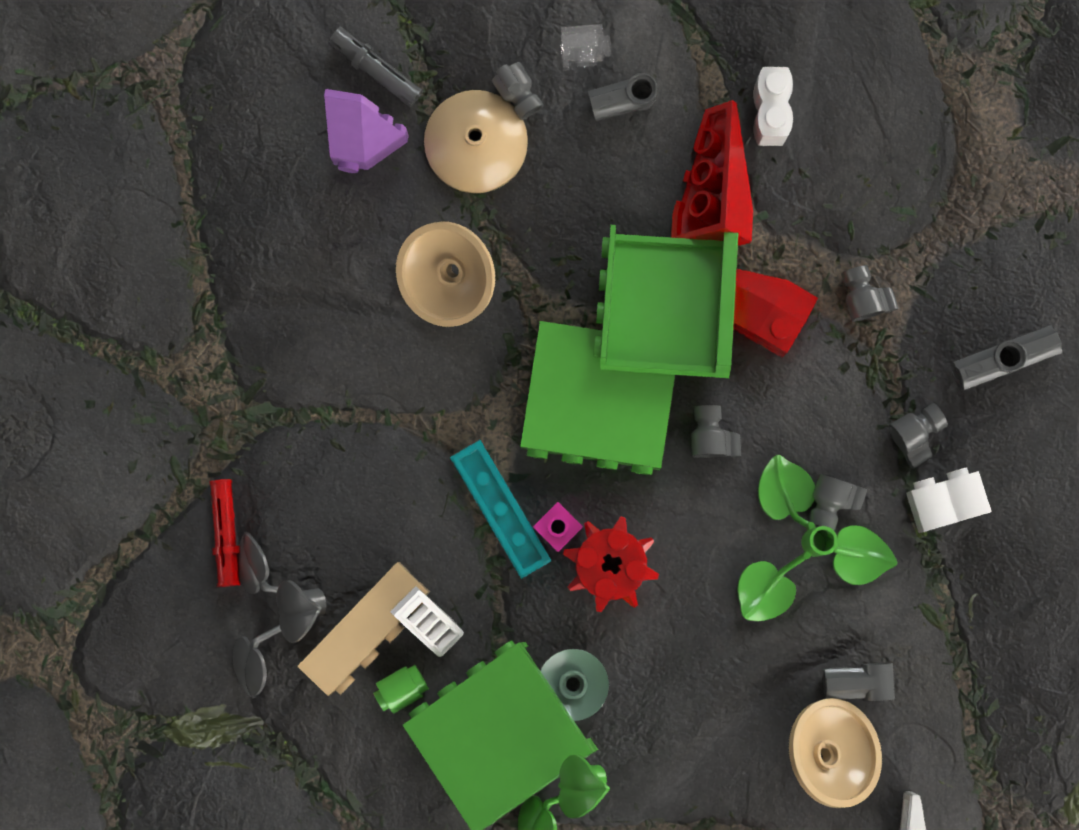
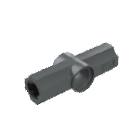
M1052 325L954 361L951 363L952 373L956 383L964 391L1062 354V342ZM1002 349L1008 350L1013 355L1014 361L1011 367L1005 366L1001 362L1000 352Z

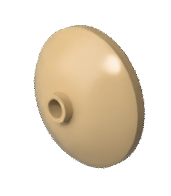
M481 90L464 91L443 101L432 113L424 135L425 153L433 172L448 186L466 193L490 192L507 184L523 165L528 146L525 123L523 120H520L514 111V106L497 94ZM473 131H478L482 134V137L478 141H472L469 139V134Z
M434 222L424 225L411 233L400 248L396 262L398 287L407 305L419 317L434 325L454 327L468 323L485 310L494 292L495 269L488 249L472 231L452 222ZM453 264L458 267V275L454 274L452 271Z
M830 698L811 703L796 718L790 733L789 756L793 772L805 792L820 804L832 808L851 807L864 801L876 787L882 767V752L879 738L867 716L847 701Z

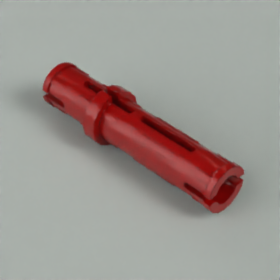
M231 479L209 481L215 548H212V556H216L217 587L240 585L237 554L240 553V546L236 545L232 493L233 482Z

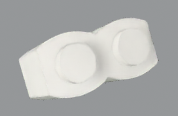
M763 67L755 83L753 98L758 113L754 120L753 131L758 146H783L792 129L793 114L788 101L792 94L793 80L788 67Z
M966 467L946 473L947 481L935 483L934 477L913 483L915 490L907 492L906 495L918 533L992 512L979 471L969 474Z

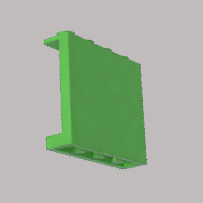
M611 225L610 237H603L602 258H608L607 270L600 269L599 291H606L605 303L598 302L596 324H603L602 336L595 335L594 357H600V370L729 378L732 362L738 233L724 232L723 241L616 234V225Z
M540 321L521 449L527 450V456L533 458L547 459L548 453L562 455V462L582 465L583 459L597 461L596 467L617 470L618 464L632 466V473L652 475L653 469L660 470L675 375L600 370V357H594L595 335L602 336V330Z
M513 641L506 643L495 651L496 659L487 665L482 661L466 672L469 677L459 685L454 681L437 693L440 699L430 706L427 702H424L409 713L412 719L403 724V727L471 830H485L559 778L561 765L568 756L580 755L586 759L598 750L591 738L586 739L528 654L526 642L514 644Z

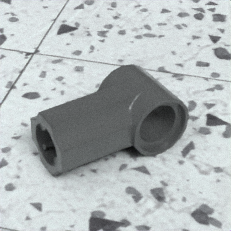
M637 73L628 80L588 91L595 121L635 110L646 111L652 108L657 100V83L655 79L649 74ZM639 85H645L650 88L651 95L646 99L640 100L633 96V89Z
M893 663L861 664V667L823 669L822 684L825 699L863 698L864 701L895 699Z

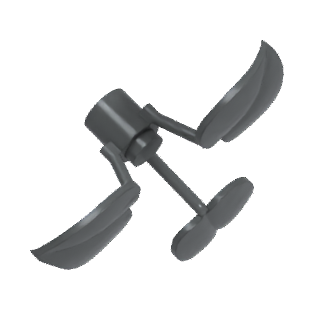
M244 532L239 544L240 553L237 554L239 580L244 589L250 594L258 593L260 588L265 592L277 593L276 603L279 609L278 615L280 616L278 626L255 637L251 643L246 636L239 637L233 648L232 660L237 680L243 690L254 699L262 692L267 678L265 660L257 649L258 645L279 632H282L285 639L291 643L300 641L309 631L316 618L325 614L326 599L321 589L314 588L302 591L296 583L290 580L283 581L279 587L269 585L266 582L269 576L267 559L251 534Z

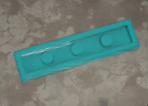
M481 440L451 456L452 462L520 578L526 577L551 562L549 555Z

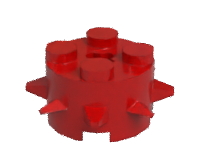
M620 517L612 529L601 531L591 522L587 521L584 523L587 539L582 543L581 547L564 549L563 555L576 563L575 570L577 576L569 584V590L586 589L589 593L595 595L597 612H602L610 599L618 600L622 598L635 608L638 606L635 590L641 586L643 581L656 580L659 576L657 572L647 566L645 554L654 543L652 537L637 540L633 535L627 533L625 517ZM609 554L611 558H619L621 564L617 566L619 571L616 574H613L610 570L603 571L601 564L606 563L603 560L604 556Z

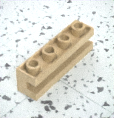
M397 562L311 651L298 667L327 696L332 695L335 691L341 695L355 681L351 674L360 665L366 669L380 654L376 648L385 639L391 643L405 628L390 611L415 586L426 596L430 591L414 578L400 562ZM421 603L411 614H413L423 603Z

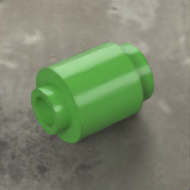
M413 665L410 668L404 666L378 681L376 685L379 690L373 694L383 711L390 709L395 714L422 698V693L429 690L417 666Z

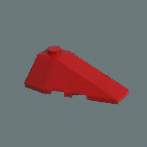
M731 100L705 109L693 147L697 154L691 171L686 170L683 182L687 183L682 201H676L674 206L671 238L723 241L724 232L738 233V246L752 242V198L737 103Z
M737 269L733 329L782 358L788 353L818 298L789 280Z

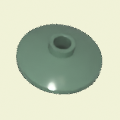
M579 649L560 651L551 656L540 670L574 721L583 720L594 715L603 706L609 690L607 672L602 663L589 652ZM571 677L577 678L580 682L579 688L575 691H570L566 687V682Z

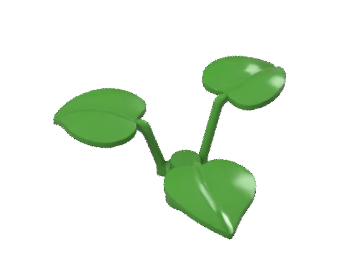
M781 455L774 456L762 471L758 484V499L761 508L770 518L781 520L791 515L794 521L807 529L801 540L804 552L779 571L773 564L766 561L752 563L742 571L738 580L737 592L741 615L749 621L769 620L789 609L795 599L796 586L784 575L811 556L819 557L831 554L832 552L836 553L833 558L834 571L841 580L851 585H863L872 582L898 563L888 545L878 535L865 527L857 525L842 528L836 535L830 527H815L813 522H808L800 517L797 512L808 510L814 502L813 492L815 484L811 476L803 468L786 460Z
M580 755L568 756L563 761L559 772L560 783L558 787L561 789L559 795L547 799L544 803H542L537 795H533L524 801L518 816V830H557L555 817L549 811L550 807L556 803H559L562 812L568 818H580L589 813L610 790V787L606 785L607 777L604 768L600 765H590Z

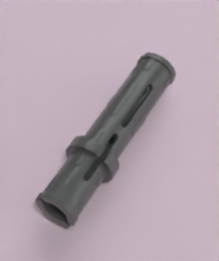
M342 26L333 33L328 44L349 59L351 66L356 70L360 68L409 108L418 101L423 93V89L412 83L388 62L380 58L373 52L374 48L368 43L363 44Z

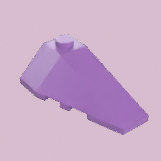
M325 89L324 99L329 152L333 164L338 165V170L348 173H358L359 169L369 170L408 142L407 128L403 124L395 123V126H393V117L389 114L379 113V107L363 95Z

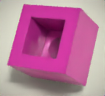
M557 502L533 528L559 552L583 526ZM555 520H561L565 524V530L560 534L554 533L551 529V524Z

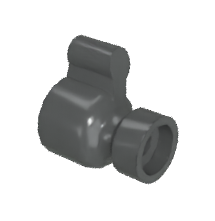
M521 62L510 66L508 64L503 65L496 71L497 75L492 79V83L505 101L515 104L514 111L520 120L527 119L544 106L538 95L532 94V79Z
M868 265L858 266L841 273L844 285L850 290L846 296V304L852 322L865 320L899 309L892 288H876L870 285L871 275Z
M935 403L924 407L919 415L908 413L888 425L893 440L904 453L906 461L912 469L932 458L928 434L931 432L938 433L948 427L943 412Z
M718 405L693 407L697 428L691 433V457H741V435L719 427L718 422L722 419V407Z
M819 474L813 492V498L817 502V506L811 510L808 522H813L819 526H827L835 530L838 522L837 511L839 509L861 510L868 489Z

